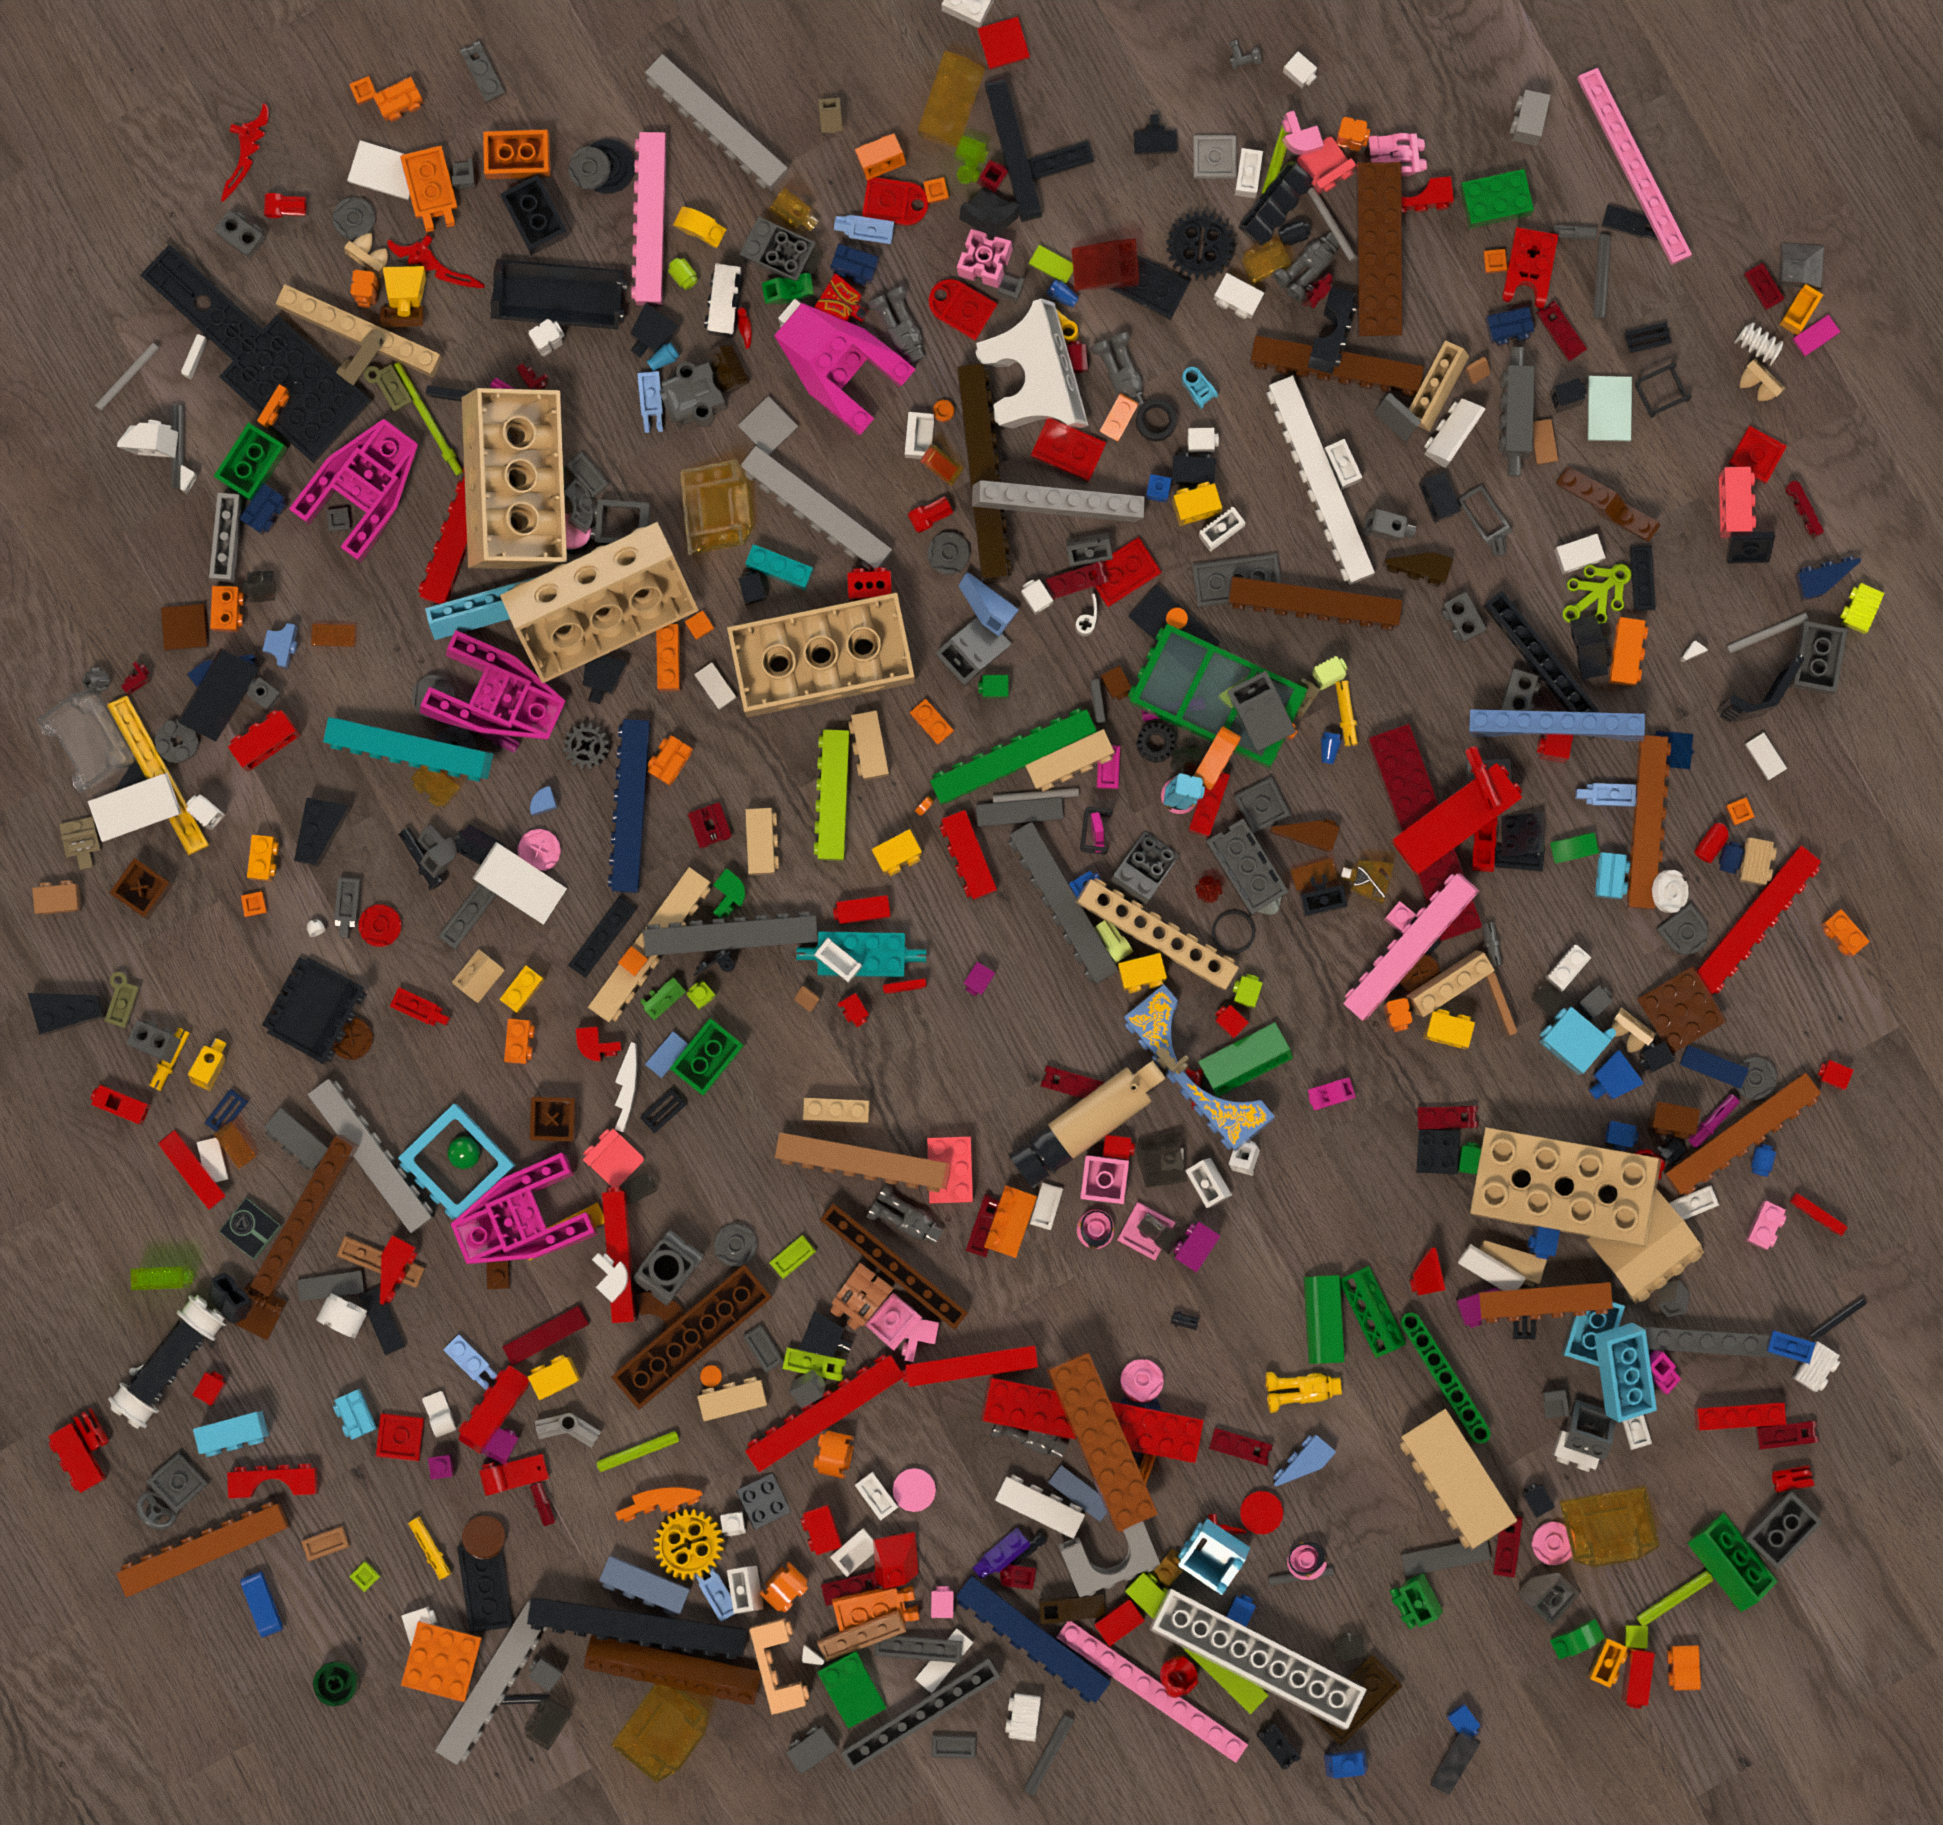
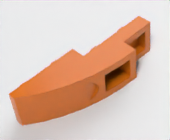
M686 1487L656 1488L633 1495L632 1498L635 1504L619 1510L615 1514L618 1521L623 1519L624 1522H628L637 1518L635 1514L644 1511V1514L656 1510L655 1505L659 1504L662 1512L667 1510L668 1514L679 1510L680 1504L687 1502L689 1506L699 1502V1497L703 1495L702 1490Z

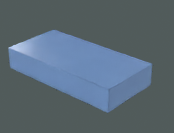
M672 1032L645 1065L659 1077L663 1078L689 1044Z

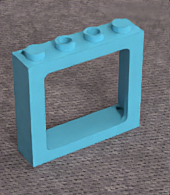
M453 1104L398 1157L401 1161L399 1165L407 1173L411 1171L416 1176L415 1182L422 1189L426 1187L431 1192L429 1196L437 1204L441 1202L446 1207L444 1211L452 1220L457 1219L516 1167V1164L458 1104ZM454 1119H457L498 1161L497 1168L460 1204L453 1203L414 1162V1158Z

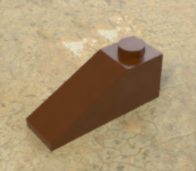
M1324 818V821L1318 820L1271 827L1269 833L1331 853L1340 827L1336 826L1337 822Z

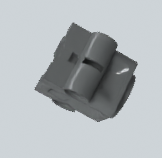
M682 362L677 367V376L661 382L663 389L659 390L672 423L676 421L678 427L693 421L700 427H709L714 421L713 414L727 409L721 392L715 387V379L709 362L698 367H694L690 362ZM687 372L692 373L689 378L682 377ZM701 412H708L705 417L698 416Z
M671 1230L658 1242L632 1279L647 1292L650 1290L652 1292L651 1295L666 1306L675 1298L704 1258L701 1252L690 1244L685 1245L686 1241ZM666 1255L673 1256L679 1264L677 1276L669 1281L662 1279L657 1272L658 1261Z

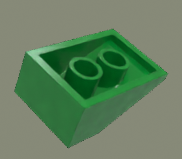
M857 1650L817 1671L848 1729L887 1709Z

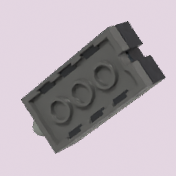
M1242 819L1227 829L1229 833L1223 836L1222 832L1207 840L1206 845L1249 915L1252 916L1257 912L1274 915L1279 910L1281 898L1288 894V890L1245 820Z

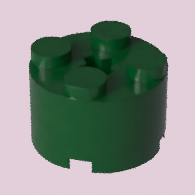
M340 1660L331 1661L322 1666L316 1672L313 1679V1689L318 1700L328 1706H340L350 1701L358 1692L360 1684L359 1674L351 1664ZM339 1679L341 1686L334 1688V1683L331 1681Z

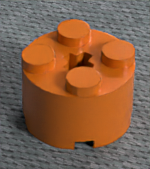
M832 1431L820 1434L818 1446L821 1447L820 1454L815 1456L813 1466L818 1469L819 1474L842 1479L846 1478L843 1472L844 1470H849L854 1446L850 1445V1440L854 1441V1436Z
M790 1562L786 1563V1569L780 1567L765 1583L767 1586L765 1591L762 1589L759 1591V1594L778 1612L782 1610L785 1613L793 1605L792 1600L797 1595L801 1597L808 1589V1579Z

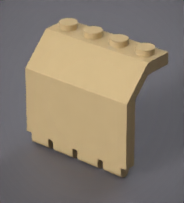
M1657 1189L1646 1247L1593 1237L1587 1239L1589 1245L1619 1279L1635 1305L1645 1301L1654 1290L1665 1286L1667 1280L1682 1273L1688 1264L1699 1260L1704 1253L1701 1244L1685 1221Z

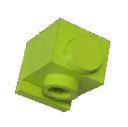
M703 980L693 985L689 992L686 993L699 1010L716 997Z

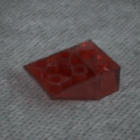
M1136 238L1112 240L1071 248L1075 291L1139 286Z

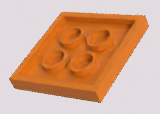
M418 1621L401 1686L465 1702L482 1637Z

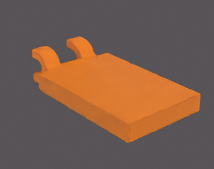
M442 146L400 155L416 219L423 218L426 233L434 231L432 218L443 215L447 228L455 226L452 210L458 208Z
M913 1585L905 1587L900 1591L897 1590L896 1586L833 1599L832 1603L839 1631L841 1632L896 1610L899 1611L905 1627V1622L919 1620L918 1606L905 1609L904 1601L915 1600Z

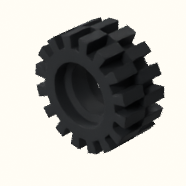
M1161 723L1146 725L1137 737L1136 746L1138 753L1148 762L1158 763L1165 761L1175 749V737L1172 730ZM1152 735H1159L1163 738L1164 747L1161 750L1153 751L1148 747L1147 742Z

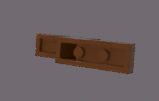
M1567 466L1556 482L1559 488L1591 504L1599 516L1648 543L1661 526L1655 519L1625 504L1617 492Z

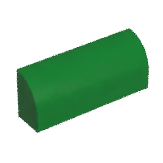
M1273 1023L1198 1062L1216 1097H1219L1292 1060L1293 1056L1276 1023Z
M1339 1275L1303 1277L1308 1364L1344 1362Z

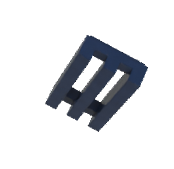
M230 1089L204 1123L220 1136H223L248 1104V1101L233 1089ZM231 1096H234V1100L215 1124H212L211 1122ZM238 1101H240L241 1104L238 1106V1108L235 1110V1112L231 1115V1117L220 1130L218 1127L228 1116V1114L238 1103Z

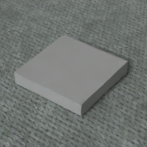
M1193 135V179H1236V135Z
M769 396L738 425L753 443L767 455L773 453L798 429L794 421Z

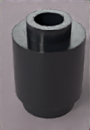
M1302 219L1282 226V229L1278 230V234L1283 246H1292L1308 240V235L1311 234L1308 223H1303Z

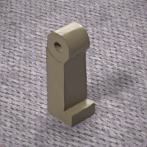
M376 329L369 331L362 339V347L354 359L351 361L347 358L336 373L351 385H354L385 342L384 334Z

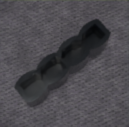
M1289 161L1279 172L1277 178L1268 186L1264 195L1254 204L1252 210L1243 218L1238 228L1255 244L1262 246L1268 243L1272 238L1274 229L1284 223L1287 212L1293 210L1298 205L1300 196L1309 191L1313 178L1298 163Z

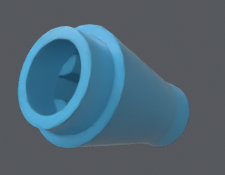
M671 342L667 345L664 343L647 360V363L655 371L676 362L680 355Z

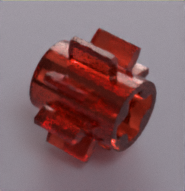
M1212 876L1201 878L1199 880L1200 885H1195L1198 899H1202L1205 903H1213L1218 900V895L1223 894L1220 880H1215Z

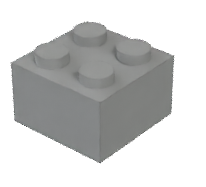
M1525 90L1523 96L1519 95L1514 113L1518 115L1514 116L1510 128V133L1513 134L1512 141L1534 146L1538 145L1543 132L1550 95Z

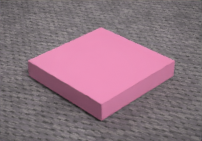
M1137 1202L1117 1241L1156 1260L1176 1222Z
M893 1292L865 1326L892 1350H895L922 1317Z

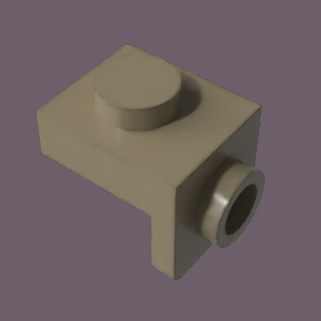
M1304 678L1298 684L1307 689L1306 697L1297 713L1300 717L1304 715L1320 691L1312 682ZM1290 697L1288 698V700H1287L1286 703L1284 704L1285 707H1286V705H1287V703H1288Z
M1163 1047L1156 1051L1158 1056L1156 1061L1163 1069L1167 1067L1172 1074L1176 1072L1180 1074L1189 1066L1187 1063L1190 1060L1187 1055L1176 1063Z

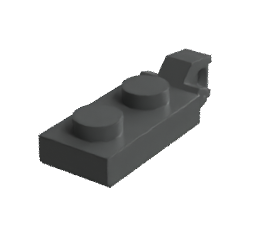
M338 877L334 920L335 926H340V938H349L350 927L355 928L360 879Z

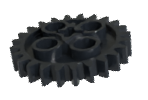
M1195 211L1194 217L1191 218L1187 213L1185 221L1178 218L1179 226L1176 224L1172 225L1175 232H1168V236L1172 239L1166 240V244L1171 246L1166 249V253L1173 254L1168 260L1176 261L1173 268L1175 269L1180 266V275L1186 271L1188 272L1187 279L1193 274L1196 281H1198L1199 275H1202L1206 281L1207 274L1215 278V271H1218L1220 274L1223 273L1221 266L1229 267L1226 259H1233L1229 252L1235 251V247L1230 246V244L1235 243V239L1229 238L1233 231H1226L1228 223L1220 224L1222 217L1214 220V213L1206 217L1205 211H1203L1202 216H1198L1197 211ZM1203 227L1204 247L1201 254V263L1197 264V245L1199 243L1200 228ZM1194 230L1197 236L1190 239L1185 235V232ZM1209 232H1214L1218 235V239L1210 241L1206 235ZM1185 251H1192L1195 257L1188 260L1184 258L1183 253ZM1212 253L1216 259L1213 262H1208L1205 260L1204 255Z

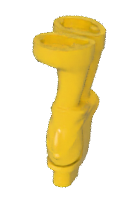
M1266 1372L1267 1392L1289 1388H1299L1300 1391L1267 1394L1270 1413L1278 1412L1280 1406L1284 1404L1321 1402L1332 1398L1333 1395H1342L1340 1377L1331 1378V1376H1325L1321 1373H1312L1308 1376H1297L1296 1378H1278L1274 1372Z

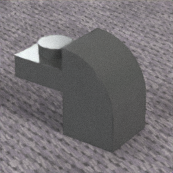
M432 825L427 826L417 839L427 850L420 864L433 878L439 876L448 868L456 855L455 842L451 837L444 840Z

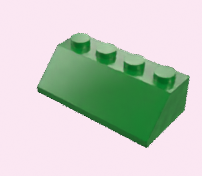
M1723 1512L1697 1532L1687 1544L1732 1600L1733 1604L1740 1612H1743L1758 1603L1778 1581Z

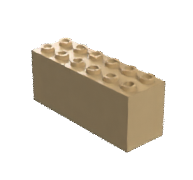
M1446 1409L1401 1437L1400 1440L1402 1442L1399 1446L1406 1456L1410 1454L1414 1460L1411 1464L1417 1474L1422 1473L1425 1477L1423 1481L1429 1493L1433 1491L1437 1496L1435 1502L1441 1511L1446 1510L1448 1513L1447 1521L1453 1530L1457 1528L1460 1532L1459 1540L1465 1549L1468 1547L1471 1550L1475 1549L1517 1521Z

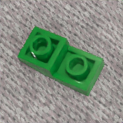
M1595 832L1550 842L1555 864L1600 853Z

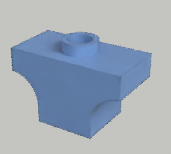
M286 623V626L280 631L267 630L263 651L274 655L277 659V665L285 669L289 668L291 655L295 654L297 649L295 638L298 627Z

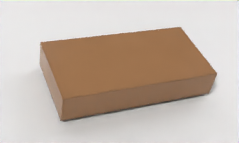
M1552 420L1534 421L1532 442L1536 465L1558 462Z
M343 1526L301 1541L308 1562L350 1547Z

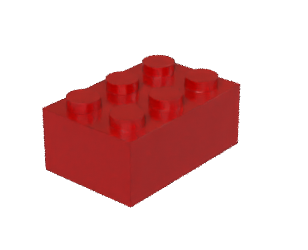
M282 710L272 711L266 716L267 720L261 724L259 722L253 724L248 728L249 732L244 736L240 734L230 741L229 750L240 766L247 772L301 736L288 715Z

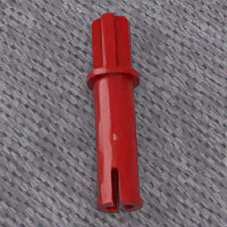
M1476 746L1468 748L1465 753L1472 768L1470 771L1475 775L1488 810L1500 806L1501 803L1485 768L1487 764L1483 763Z

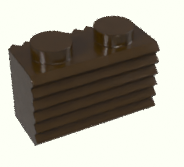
M733 345L717 346L705 354V358L709 362L722 393L737 391L750 382L744 368H742L743 364H740L741 361L738 360L739 357L735 349H733Z

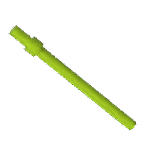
M396 363L393 365V368L440 447L443 459L446 463H449L456 476L461 475L463 470L456 460L457 455L453 449L449 448L401 363Z

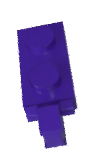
M1016 1528L980 1559L981 1561L973 1567V1570L981 1579H984L989 1573H999L1030 1547L1031 1544L1020 1530Z

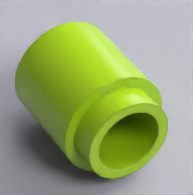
M676 258L668 265L670 267L668 273L680 288L683 287L685 290H688L698 282L696 272L685 258L681 260Z

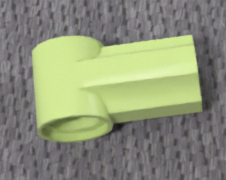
M1104 920L1094 927L1115 964L1134 952L1125 937L1121 936L1116 927Z

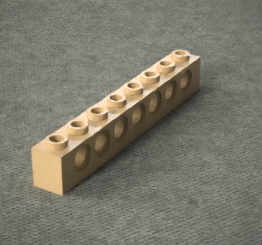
M1095 878L1094 881L1090 879L1086 882L1075 901L1077 904L1222 990L1227 989L1239 968L1234 965L1236 961L1226 955L1223 958L1215 954L1217 952L1216 949L1207 944L1205 947L1197 943L1199 939L1189 933L1186 936L1179 932L1180 928L1170 922L1168 925L1160 921L1161 916L1152 911L1148 914L1142 910L1143 906L1132 900L1131 903L1123 899L1125 897L1124 894L1115 889L1112 892L1106 889V884L1101 880ZM1100 894H1105L1108 898L1105 906L1098 904L1097 898ZM1119 905H1123L1126 908V914L1123 917H1119L1116 914V908ZM1137 916L1144 918L1145 923L1142 928L1135 926L1134 920ZM1156 927H1160L1163 931V936L1160 939H1156L1153 936V930ZM1174 938H1178L1181 941V947L1178 950L1173 949L1171 946ZM1193 949H1197L1200 953L1197 961H1193L1190 958V952ZM1211 960H1215L1218 963V969L1215 972H1211L1208 968Z

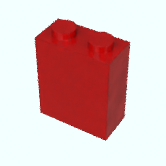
M1627 1648L1628 1656L1625 1662L1621 1700L1626 1702V1705L1631 1708L1642 1709V1705L1648 1706L1655 1653L1645 1649Z

